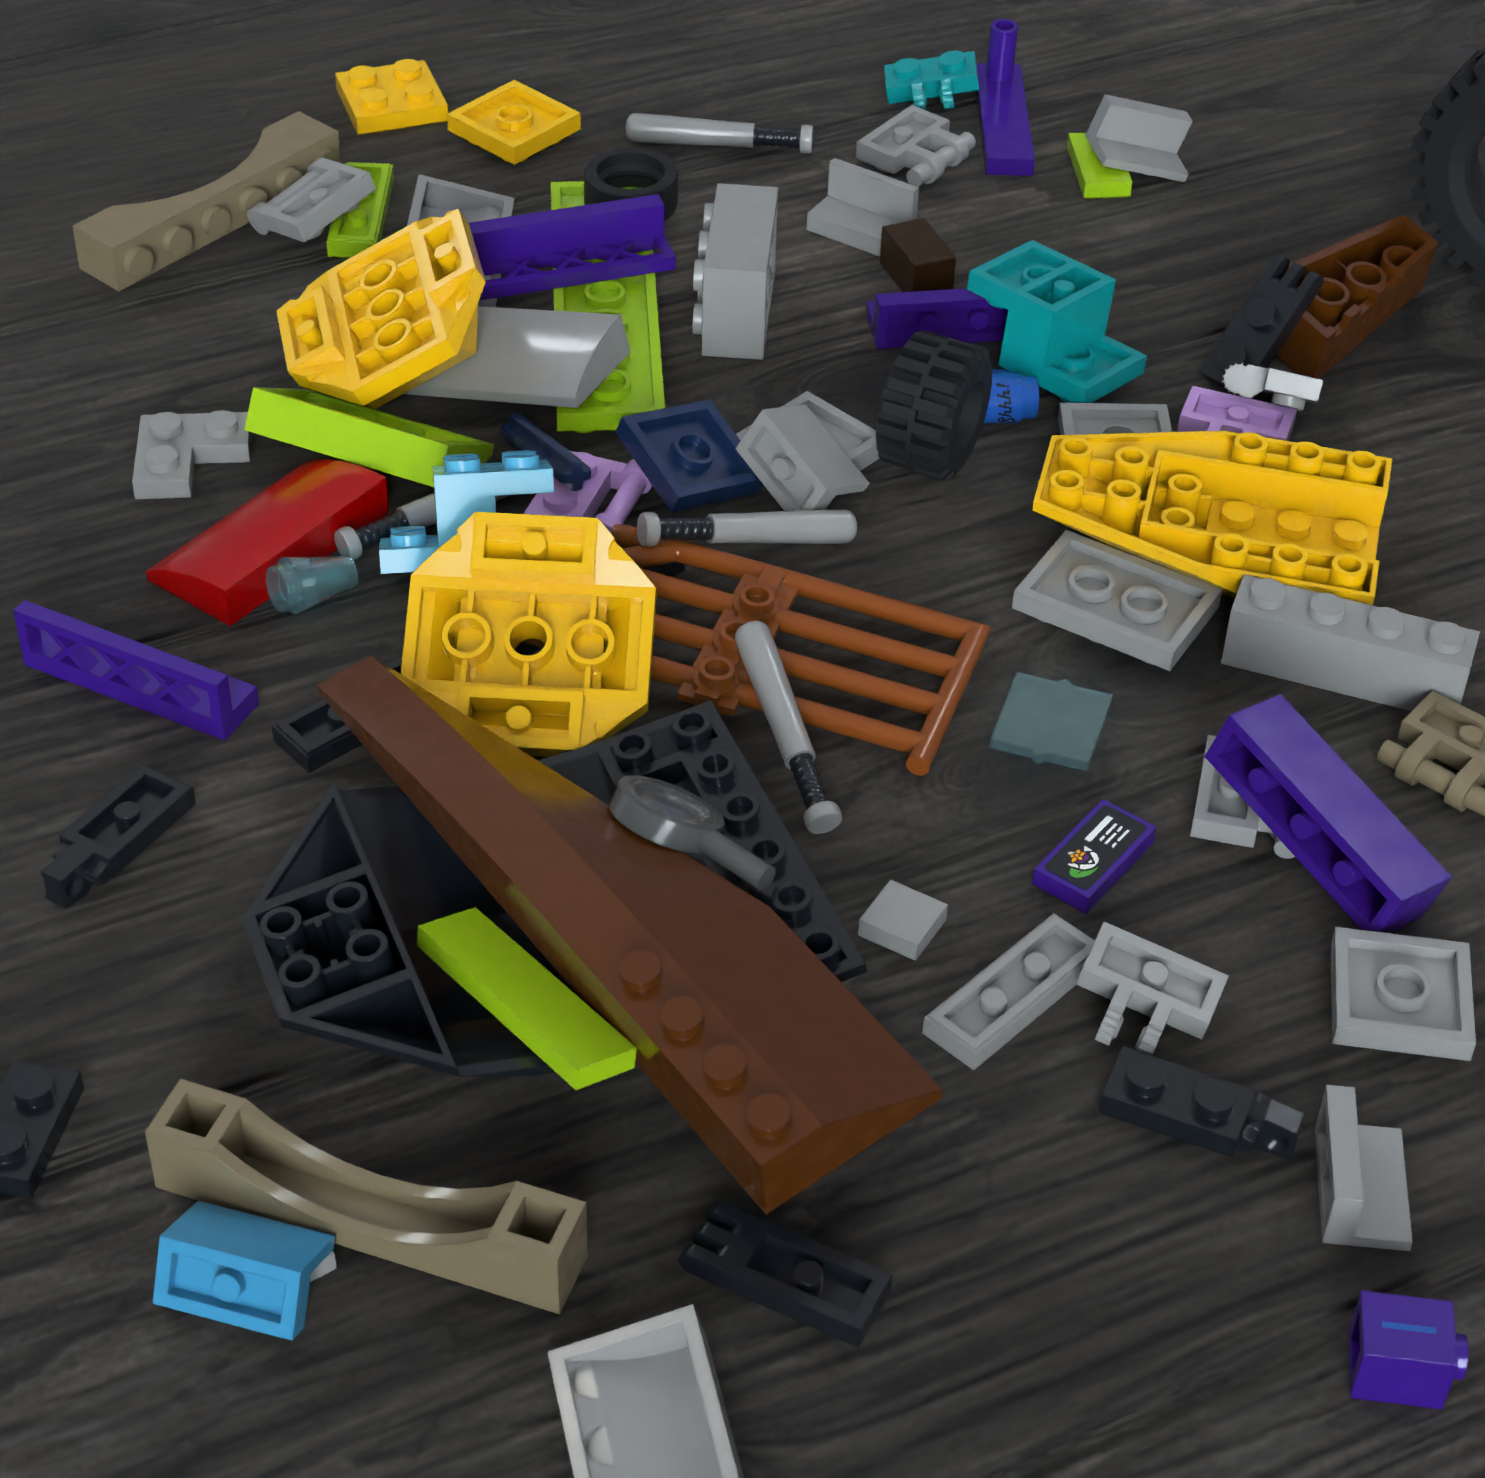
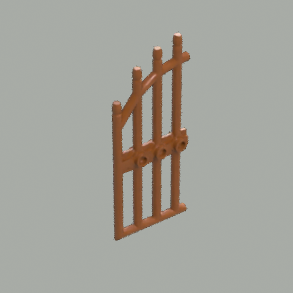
M615 524L613 526L611 534L615 538V542L619 546L625 547L622 549L656 587L657 597L721 615L712 630L655 613L654 638L696 649L700 653L693 666L652 655L651 680L680 688L677 692V700L696 706L711 700L719 715L727 714L734 716L739 706L763 712L735 642L737 629L750 621L765 623L769 627L774 640L780 631L942 677L944 680L938 693H934L777 648L787 676L926 715L925 722L920 732L794 696L804 724L909 754L906 767L912 774L923 776L929 772L991 632L989 625L685 540H659V543L654 547H643L638 540L637 527L627 524ZM678 562L739 579L740 582L733 594L643 568ZM800 596L960 641V645L955 656L795 612L791 608L797 597ZM537 639L523 641V643L540 648L545 646L544 642Z

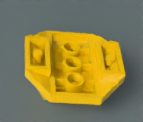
M456 209L446 212L444 217H428L413 222L329 269L309 284L298 299H290L276 310L287 370L299 386L361 406L377 409L476 354L478 302L486 281L470 225L461 211Z
M474 512L457 529L455 536L439 547L411 574L401 675L530 756L551 757L611 738L648 712L657 599L656 587L628 554L615 542V538L598 518ZM528 639H537L545 643L544 648L534 655H521L515 651L521 642Z

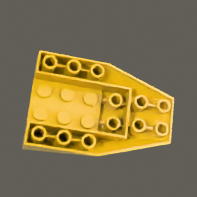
M1193 431L1052 435L1034 497L1032 511L1118 550L1222 589L1221 595L1234 600L1245 574L1261 579H1273L1282 584L1319 593H1331L1340 598L1373 605L1379 569V561L1376 560L1379 529L1388 494L1392 458L1376 456L1367 451L1351 452L1321 447L1312 442H1291L1266 438L1252 432Z

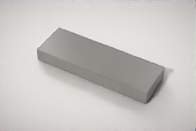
M1053 913L925 1016L922 1034L972 1070H975L1076 986L1095 940Z

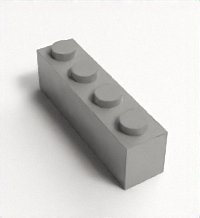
M1244 574L1231 608L1221 664L1413 711L1432 690L1461 704L1480 631L1460 627L1451 622H1439L1402 613L1389 607H1377L1340 598L1331 593H1319L1282 584L1273 579H1261Z

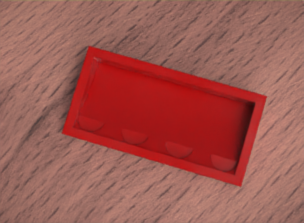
M331 459L306 461L146 571L147 580L231 627L338 550L334 540L336 530L344 526L358 529L388 514L386 477L370 469L344 461Z

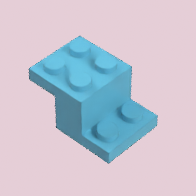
M534 450L502 452V462L480 463L478 454L444 456V466H433L437 535H426L425 526L391 528L390 538H380L379 557L381 574L414 572L439 547L455 536L457 529L474 512L496 513L495 496L554 492L553 468L547 460H539V455H536Z

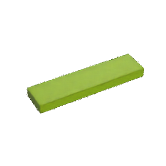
M476 907L418 926L417 946L575 1090L635 1068L637 1047Z

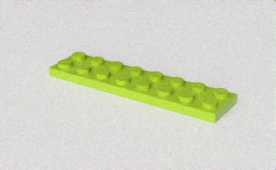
M584 181L551 182V210L585 205ZM621 187V188H624V189H638V188H640V187ZM653 250L635 252V254L641 256L654 254ZM598 258L585 260L593 264L606 262ZM655 273L553 289L554 311L620 314L630 348L629 355L578 408L557 406V431L589 433L593 431L616 430L623 416L665 408Z

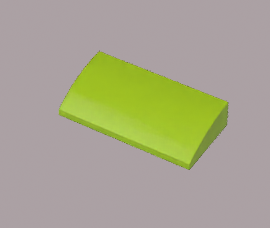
M253 387L244 428L245 431L431 487H434L433 466H444V456L478 454L480 463H485L492 456L495 445L322 393L296 388Z

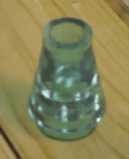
M347 554L336 557H282L277 565L270 566L266 572V587L272 604L280 612L289 610L293 614H299L344 590L355 588L358 582L355 563Z

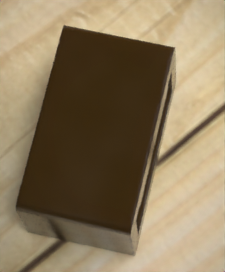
M925 218L882 226L880 264L902 292L949 290L954 288L956 256Z

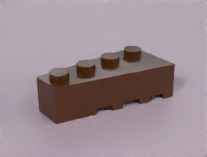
M1403 214L1290 263L1289 267L1293 263L1304 266L1307 269L1306 276L1312 271L1323 276V284L1277 356L1297 374L1320 379L1422 290L1439 242Z

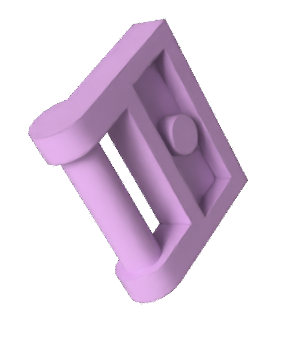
M570 451L591 468V479L583 481V488L581 490L571 491L553 477L554 492L536 493L524 514L593 518L610 488L618 491L604 513L597 514L594 517L598 518L611 533L615 524H624L641 494L648 493L652 488V484L634 459H631L627 464L596 457L585 452Z

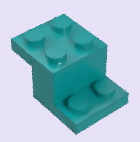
M1034 240L970 270L967 290L985 298L994 307L1008 310L998 366L1010 372H1019L1021 376H1036L1040 387L1059 396L1065 403H1093L1144 373L1147 355L1105 335L1116 279Z

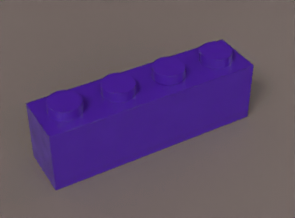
M1281 694L1230 714L1204 756L1361 930L1391 933L1423 917L1452 878L1443 866Z

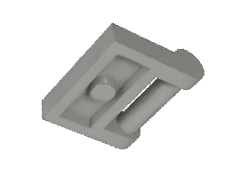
M320 157L308 166L307 174L267 203L259 202L247 211V218L252 227L262 235L273 231L295 240L306 242L321 235L325 227L339 216L357 208L360 201L376 189L370 172Z

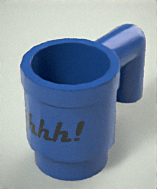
M992 369L991 394L983 424L1020 423L1022 419H1036L1039 409V385L1036 376H1021L1019 372H1010L1006 369Z

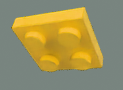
M402 59L392 65L379 67L356 66L349 71L335 73L336 90L357 135L447 121L448 104L425 60Z
M512 80L448 113L447 122L448 131L515 165L581 129V113L516 80Z

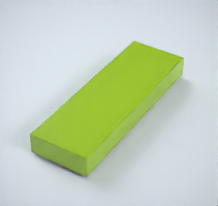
M345 163V165L370 172L376 189L363 198L357 208L342 214L331 222L327 238L328 257L351 258L382 240L394 182L393 164Z

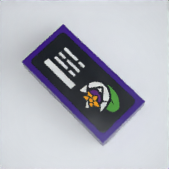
M1102 799L1034 868L1032 885L1087 914L1154 843L1157 826Z

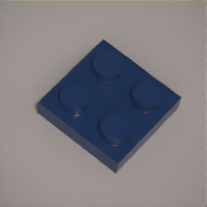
M711 399L623 416L615 431L671 513L759 493L763 486V483L736 451L735 448L740 443V439Z

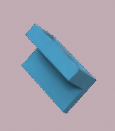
M198 1200L159 1237L152 1304L293 1341L305 1326L311 1273L334 1249L335 1235Z

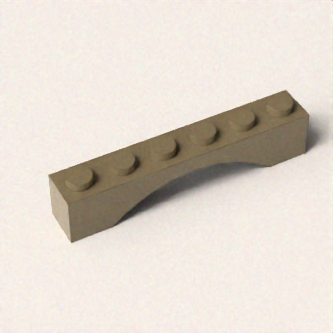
M297 111L264 128L260 140L252 153L234 170L216 181L193 191L166 199L137 204L112 205L76 223L72 227L79 269L119 292L249 223L247 211L259 202L267 203L307 174L308 166L320 157L341 163L338 131Z
M179 1079L145 1131L156 1188L194 1200L335 1235L334 1244L556 1314L561 1313L588 1257L587 1206L585 1201L519 1181L493 1187L454 1189L419 1185L382 1176L347 1163L307 1143L273 1121L246 1098L184 1079Z

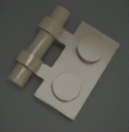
M1432 690L1401 723L1398 739L1410 745L1408 749L1387 739L1377 754V761L1394 769L1397 779L1411 786L1420 783L1443 795L1444 803L1458 811L1463 812L1468 808L1485 817V789L1481 787L1485 784V717ZM1437 759L1459 770V772L1455 774L1432 761Z

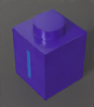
M1361 1290L1348 1332L1350 1398L1443 1410L1452 1381H1463L1468 1365V1339L1466 1334L1456 1333L1454 1302Z

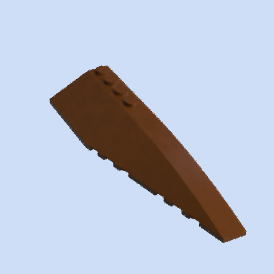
M369 656L317 684L321 697L575 993L637 1047L635 1063L765 1214H768L943 1098V1089L772 908L684 852L662 846L634 833L612 815L608 804L373 656Z

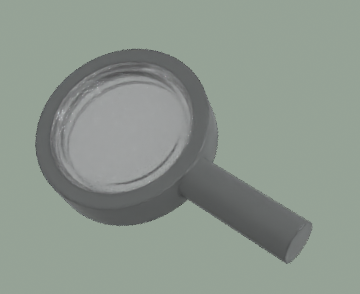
M633 775L622 777L619 780L609 804V809L612 815L625 827L662 846L682 852L703 853L760 891L766 889L771 884L776 872L775 867L723 835L721 831L724 826V818L708 802L683 788L650 777Z

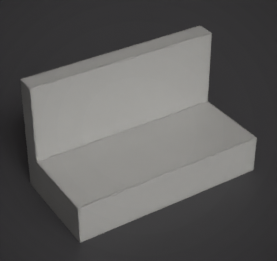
M1104 95L1086 133L1087 139L1103 166L1185 182L1189 175L1177 155L1193 122L1187 111Z
M833 158L829 162L828 195L807 213L806 230L880 256L882 226L917 219L919 187Z
M807 405L762 409L735 448L784 511L825 510L836 495L862 492L870 484Z
M1326 1085L1314 1129L1322 1243L1410 1251L1413 1240L1402 1129L1358 1125L1355 1087Z

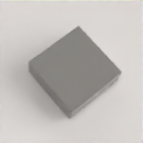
M890 879L859 919L858 936L916 961L945 923L948 904Z

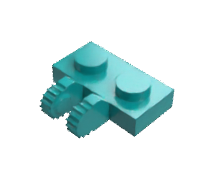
M948 51L939 57L920 60L904 58L894 64L884 65L888 104L913 101L914 106L926 110L927 98L940 96L944 109L954 108L953 94L979 90L974 51L964 53L961 51Z

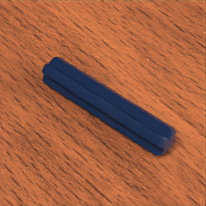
M520 413L509 415V423L501 425L500 432L503 438L520 451H536V455H539V460H547L553 468V477L569 490L579 491L583 488V481L591 479V468Z

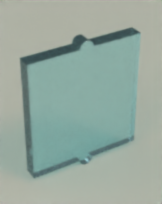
M1017 672L991 736L990 748L1030 757L1037 764L1046 761L1088 771L1112 704L1113 695L1071 685L1070 681L1066 679L1057 682Z

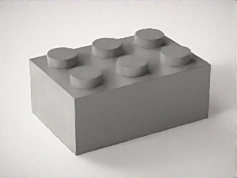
M717 183L714 203H705L703 231L701 230L699 235L698 259H695L693 291H698V303L694 304L692 330L693 334L702 335V356L764 359L775 279L778 187Z

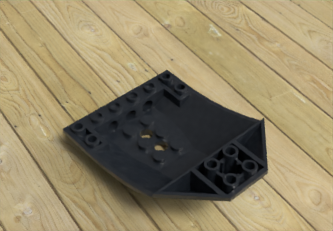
M711 700L595 744L538 760L608 805L611 802L619 780L622 777L633 775L665 781L702 798L718 810L724 818V826L721 833L775 867V876L771 884L766 889L760 891L703 853H684L771 907L841 982L867 972L866 963ZM334 782L242 919L281 1026L459 1077L538 1076L555 1072L417 946L418 926L476 907L572 992L575 993V991L399 786L338 791ZM648 806L665 816L685 822L668 812Z

